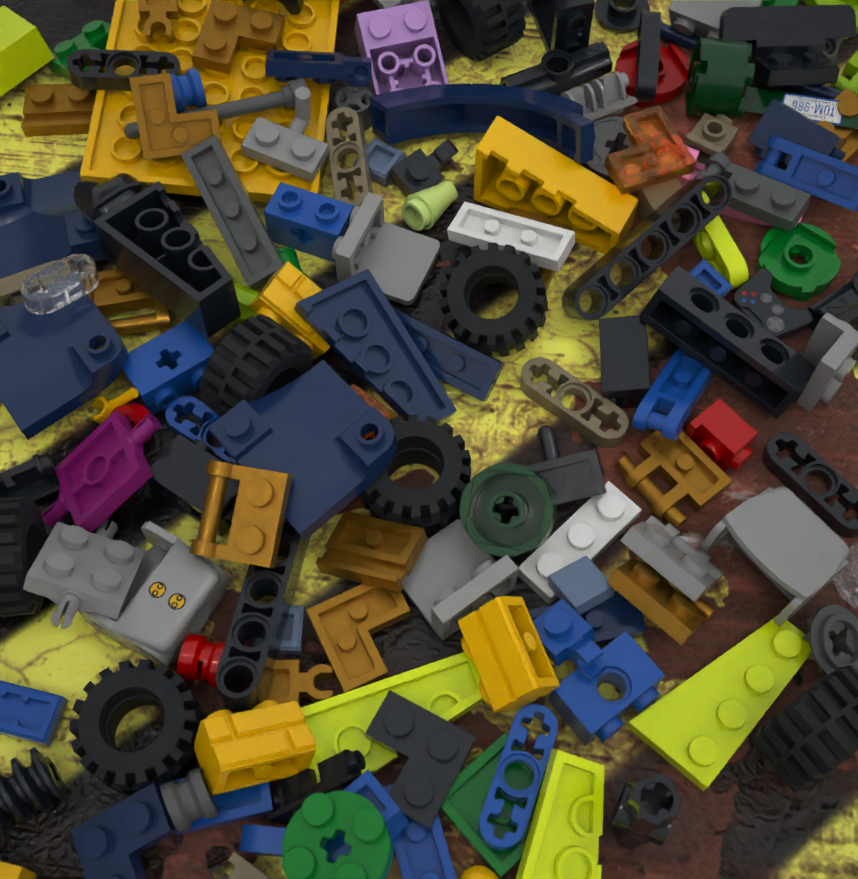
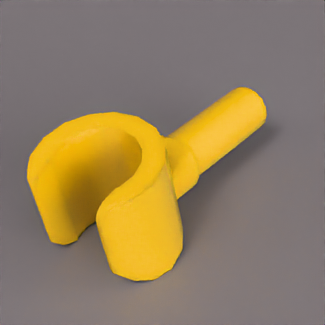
M132 387L110 400L103 396L95 397L93 407L101 412L93 416V421L101 425L116 407L125 405L137 398L139 395L137 389Z

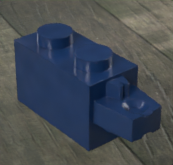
M776 99L772 100L748 138L749 142L757 146L754 153L763 159L769 148L766 143L770 134L841 161L846 155L845 152L841 151L846 140ZM783 153L780 161L788 165L792 155Z

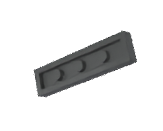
M214 134L184 152L181 156L245 282L250 289L257 290L269 281L272 275L284 265V262L221 141Z

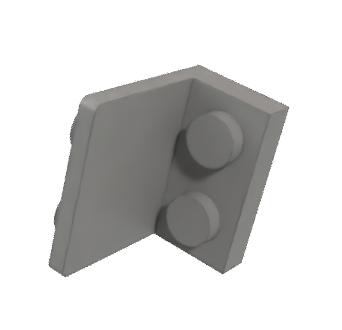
M456 519L427 540L410 575H406L402 581V590L441 640L444 641L460 629L458 620L473 611L479 610V607L492 599L505 596L516 587L519 568L507 554L496 562L491 554L481 550L472 541L464 529L461 519Z

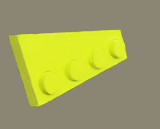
M774 617L627 723L626 727L704 792L800 669L811 651L810 644L803 639L806 634L789 621L779 627L774 622L776 618Z
M462 652L301 707L305 717V725L309 726L316 742V751L309 768L315 770L317 783L321 782L317 764L345 749L351 752L359 750L364 756L366 767L361 770V774L368 769L372 774H375L400 757L367 739L365 735L389 690L450 723L484 702L479 691L481 679L474 661L470 660Z
M551 749L515 879H601L602 865L598 864L599 836L603 835L605 765L558 749Z

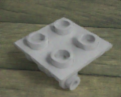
M618 71L600 77L599 80L594 79L590 84L584 83L581 86L561 93V97L583 105V116L592 121L603 116L618 115L624 111L625 107L638 102L637 98L626 94L625 88L629 86L627 74L624 72L619 73Z

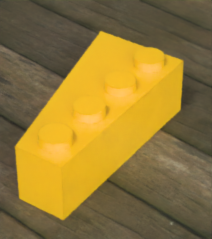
M496 116L476 147L473 200L505 212L509 207H515L573 226L572 231H575L576 243L603 254L612 249L629 232L633 224L638 199L502 117Z

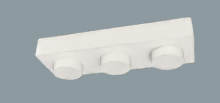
M469 202L463 203L447 229L449 241L470 247L479 245L480 250H488V243H497L499 250H504L505 245L508 244L515 247L517 255L522 251L529 255L531 264L536 263L539 267L556 272L560 271L575 244V231Z
M610 481L605 484L607 493L592 496L518 567V576L549 605L557 598V595L548 586L549 575L584 556H587L593 562L640 516L642 509Z

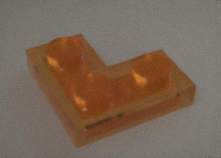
M660 105L624 116L622 127L634 147L608 154L604 164L621 195L693 173L696 161Z

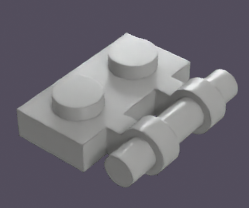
M652 515L646 522L643 521L631 526L620 541L694 602L705 595L710 587H713L723 576L724 572L710 562L712 557L704 550L696 551L678 536L680 531L670 523L665 526Z

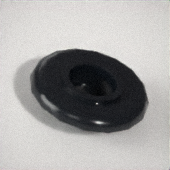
M596 0L594 8L599 22L609 29L622 32L638 29L641 11H650L647 0ZM618 6H624L629 9H620Z

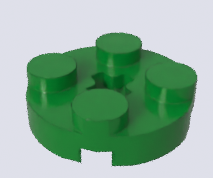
M797 223V226L791 232L775 226L762 239L757 252L755 272L759 269H768L772 273L770 286L773 289L791 296L794 300L807 301L813 295L825 291L832 284L840 269L841 258L838 259L835 252L837 245L833 238L814 225ZM798 255H801L805 259L803 264H797L790 257L796 258Z
M349 791L312 794L304 800L302 807L293 815L285 830L282 842L283 872L288 879H386L391 868L394 853V844L387 822L373 803L359 794ZM337 835H345L344 842L351 847V852L348 856L339 855L336 863H329V853L325 850L327 842L334 840Z

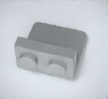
M673 0L668 9L671 26L684 35L691 36L694 34L701 38L720 39L719 22L723 11L731 7H759L764 0Z
M368 192L361 206L356 205L352 210L349 227L345 235L338 236L334 243L332 258L336 262L338 282L369 269L387 299L403 305H411L415 302L440 252V242L434 238L384 222L383 197Z

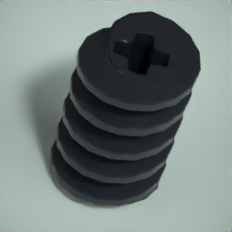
M35 747L30 749V766L26 767L17 757H14L10 760L12 775L7 777L0 770V830L8 833L16 827V816L23 822L31 821L35 817V806L43 812L50 811L54 807V795L62 802L69 800L67 789L56 766L48 756L44 757Z

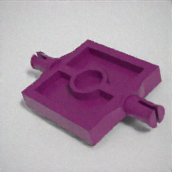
M114 411L55 468L60 483V495L58 500L41 514L43 521L48 526L54 528L57 522H61L71 513L75 526H79L92 533L153 476L144 455L143 446L144 442L162 427L159 420L152 414L147 413L132 429L128 418Z

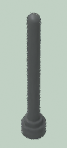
M303 78L287 81L286 86H281V91L177 114L217 109L218 120H224L285 106L286 110L293 109L295 112V90L299 87H306ZM137 122L129 123L124 127V134L127 138H140Z

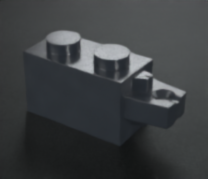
M178 434L151 465L150 469L153 476L148 479V482L155 494L200 522L210 476L205 474L208 460L222 461L216 458L214 451L204 442L198 439L191 442ZM232 461L229 462L230 464L238 465V464L235 463V462H232ZM228 479L217 533L221 537L231 527L240 481Z

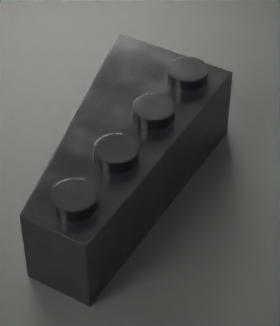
M160 181L93 221L105 259L207 338H210L241 316L233 278L209 246H205L202 243L197 230L192 224L187 223L182 216L181 209L174 200L171 201Z

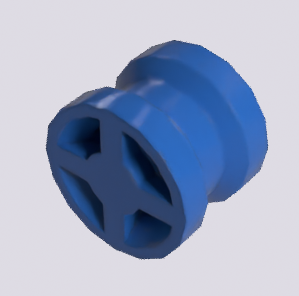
M196 67L188 69L184 75L170 74L177 113L184 112L186 107L190 106L197 108L207 106L203 84Z

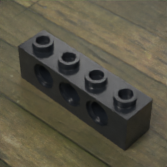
M679 266L674 269L658 288L638 316V318L775 419L802 393L817 367Z

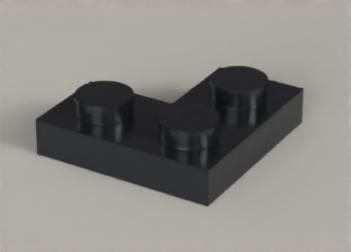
M389 690L365 735L367 739L407 760L389 795L408 820L430 831L475 745L477 737Z

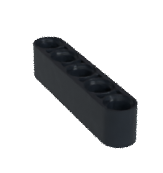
M718 174L693 178L686 182L567 287L561 299L565 313L571 318L590 321L598 320L606 315L729 205L732 198L730 182L724 176ZM705 185L709 188L711 194L708 204L702 198V190ZM675 211L681 218V225L678 231L673 228L671 220ZM645 237L651 243V253L647 258L641 252V244ZM615 264L620 267L622 273L621 280L617 285L610 278L611 269ZM584 291L589 292L592 299L591 306L586 312L581 309L579 304L580 296Z
M288 522L283 524L277 555L287 558L276 562L275 569L249 564L218 665L215 682L225 709L230 710L232 714L252 710L256 705L264 702L268 692L274 663L278 656L289 610L293 602L310 540L309 537L304 541ZM265 596L276 597L267 604L257 603L259 599ZM259 637L264 639L258 646H244L249 639ZM240 681L252 683L246 691L241 693L230 691L232 686Z

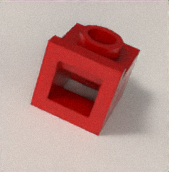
M720 398L693 419L685 432L724 473L730 468L738 471L751 459L754 452L750 448L758 435L755 429Z

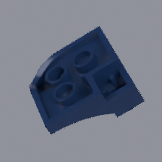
M81 170L39 179L25 178L19 172L0 176V279L53 260H66L70 262L78 276L82 275V264L105 259L94 224L83 215L73 198V188L78 182H81Z
M77 280L36 299L0 308V400L27 439L32 438L99 395L118 377L128 355L125 344ZM105 345L103 348L97 350L98 347Z
M324 360L294 381L266 396L250 402L243 399L208 427L219 444L238 465L287 473L293 476L285 520L304 541L368 488L390 464L397 448V436L391 423L375 407L371 408ZM378 432L374 439H364L368 433Z

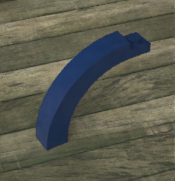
M443 84L402 89L369 97L373 133L390 145L410 139L440 134L486 133L498 115L579 164L593 160L594 122L583 116V105L552 93L496 84Z

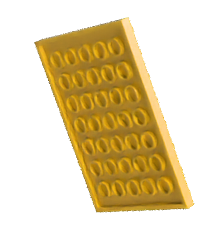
M116 0L106 50L168 52L179 59L181 73L184 75L188 69L195 68L192 62V53L212 0H178L179 19H169L174 31L173 43L167 42L164 30H156L152 35L153 43H148L144 33V23L147 19L140 18L139 0ZM218 0L285 15V27L277 50L335 52L340 0H304V5L298 15L288 12L283 4L277 0ZM239 46L230 74L196 67L203 84L207 106L281 91V86H286L287 82L277 81L274 79V76H265L266 51ZM124 65L118 67L115 73L120 76H127L132 74L135 68ZM103 67L104 73H107L106 67ZM142 68L143 75H146V68ZM162 70L161 74L166 73L167 70ZM303 78L306 87L311 92V120L303 134L325 142V122L328 115L331 83L319 84L313 82L312 78ZM97 90L80 171L81 182L102 183L117 174L127 173L139 182L149 185L160 181L166 193L202 196L181 155L144 160L140 138L129 139L125 136L124 127L129 123L137 122L132 91ZM195 106L186 107L185 111L194 110L198 108ZM285 106L219 120L222 145L251 201L269 203L280 182L319 194L322 167L312 183L242 155L241 144L257 117L289 128L295 117L293 109L286 110Z

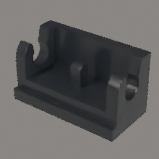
M638 316L599 319L603 398H609V401L621 409L637 408L651 388L647 325Z

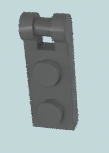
M714 152L705 163L706 169L699 171L694 177L698 178L715 174L724 176L732 187V198L728 207L788 232L792 231L810 205L811 194L731 163L730 159L720 152ZM705 185L702 191H704L710 199V190Z

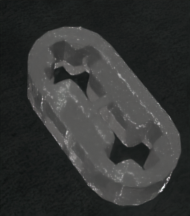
M72 254L25 278L20 284V293L26 309L37 315L49 314L93 291L99 284V275L95 261L85 254Z

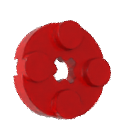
M637 40L624 46L620 51V56L615 66V71L627 74L629 86L625 88L626 94L633 97ZM668 43V48L664 46L659 47V70L655 100L653 103L638 101L633 105L645 108L651 104L671 101L682 95L687 82L689 62L685 54L678 47Z

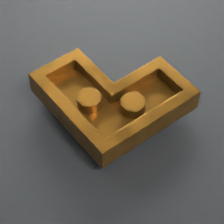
M212 0L192 53L193 66L230 74L239 46L266 52L277 50L285 27V15Z
M170 73L129 78L144 160L181 155L214 134L222 143L217 109L177 114Z
M363 583L306 609L307 616L330 665L333 667L334 674L343 693L389 677L388 670L371 635L411 616V610L402 593Z

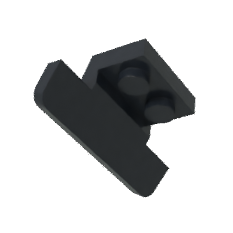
M850 5L731 7L722 12L719 22L720 39L733 41L750 40L752 52L749 63L755 64L754 75L767 86L836 83L840 68L827 60V55L823 54L825 38L857 37L855 11Z

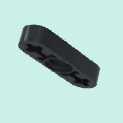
M641 11L634 85V97L640 102L653 103L655 100L659 70L661 12Z
M79 49L71 53L66 61L71 82L78 88L89 90L131 91L130 77L161 74L164 69L167 70L166 73H174L177 76L182 75L179 59L168 52ZM128 65L135 68V71L127 76H120L115 73V70L120 66ZM84 67H88L86 72H83ZM103 67H106L107 73H104ZM142 68H146V75H143Z
M778 432L771 436L762 452V462L767 470L790 489L836 534L846 538L857 537L858 515L850 521L846 520L842 515L851 509L858 514V490L797 435L790 432ZM785 449L792 453L790 457L786 456L783 459L776 455L777 451L782 452ZM804 463L805 466L802 468L799 475H796L794 473V470L796 468L798 469L800 465ZM816 475L823 478L828 485V491L825 493L811 491L806 485L805 477ZM837 493L840 498L838 501L835 500L832 506H829L827 503Z

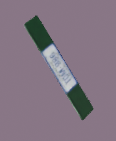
M746 87L744 111L764 114L772 100L776 99L815 122L828 121L833 125L858 129V114L854 117H844L839 114L837 110L839 100Z

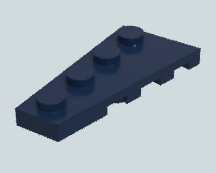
M369 269L296 303L294 310L404 421H409L408 415L418 414V420L426 421L427 416L437 418L438 424L451 417L457 411Z

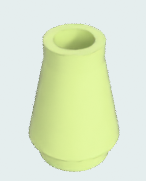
M444 180L435 186L410 194L406 197L405 203L401 207L402 216L405 222L416 231L430 229L451 203L457 200L458 192L451 182Z

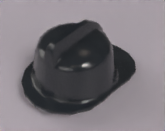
M120 173L102 183L91 181L78 182L73 188V198L79 210L93 223L94 220L151 185L139 182L127 173Z

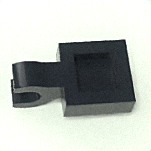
M450 140L439 145L428 157L419 148L391 167L388 175L407 197L410 194L442 182L444 176L440 173V170L449 166L453 162L451 157L459 151Z

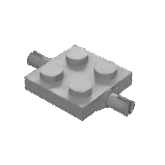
M106 519L98 526L95 534L79 526L57 522L29 569L23 590L47 597L58 604L51 615V622L55 627H58L63 616L61 629L70 627L77 611L95 612L118 620L141 568L146 550L131 546L125 541L113 540L114 535L118 531L117 524L114 521H111L106 530L109 521Z

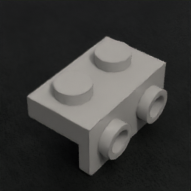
M825 313L820 319L801 356L817 366L796 403L810 413L820 400L827 404L832 400L842 386V381L857 362L851 356L858 347V331L853 329L846 321L839 320L830 313Z

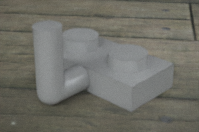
M299 87L295 90V117L289 128L257 117L241 144L242 155L313 183L329 154V144L303 134L311 120L310 90L307 87Z

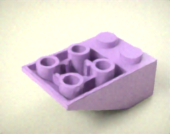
M429 0L357 14L354 31L360 56L371 58L372 74L370 88L373 96L408 88L449 84Z

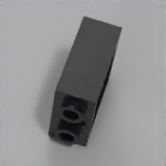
M527 0V6L547 52L558 49L569 53L588 46L595 5L594 0Z

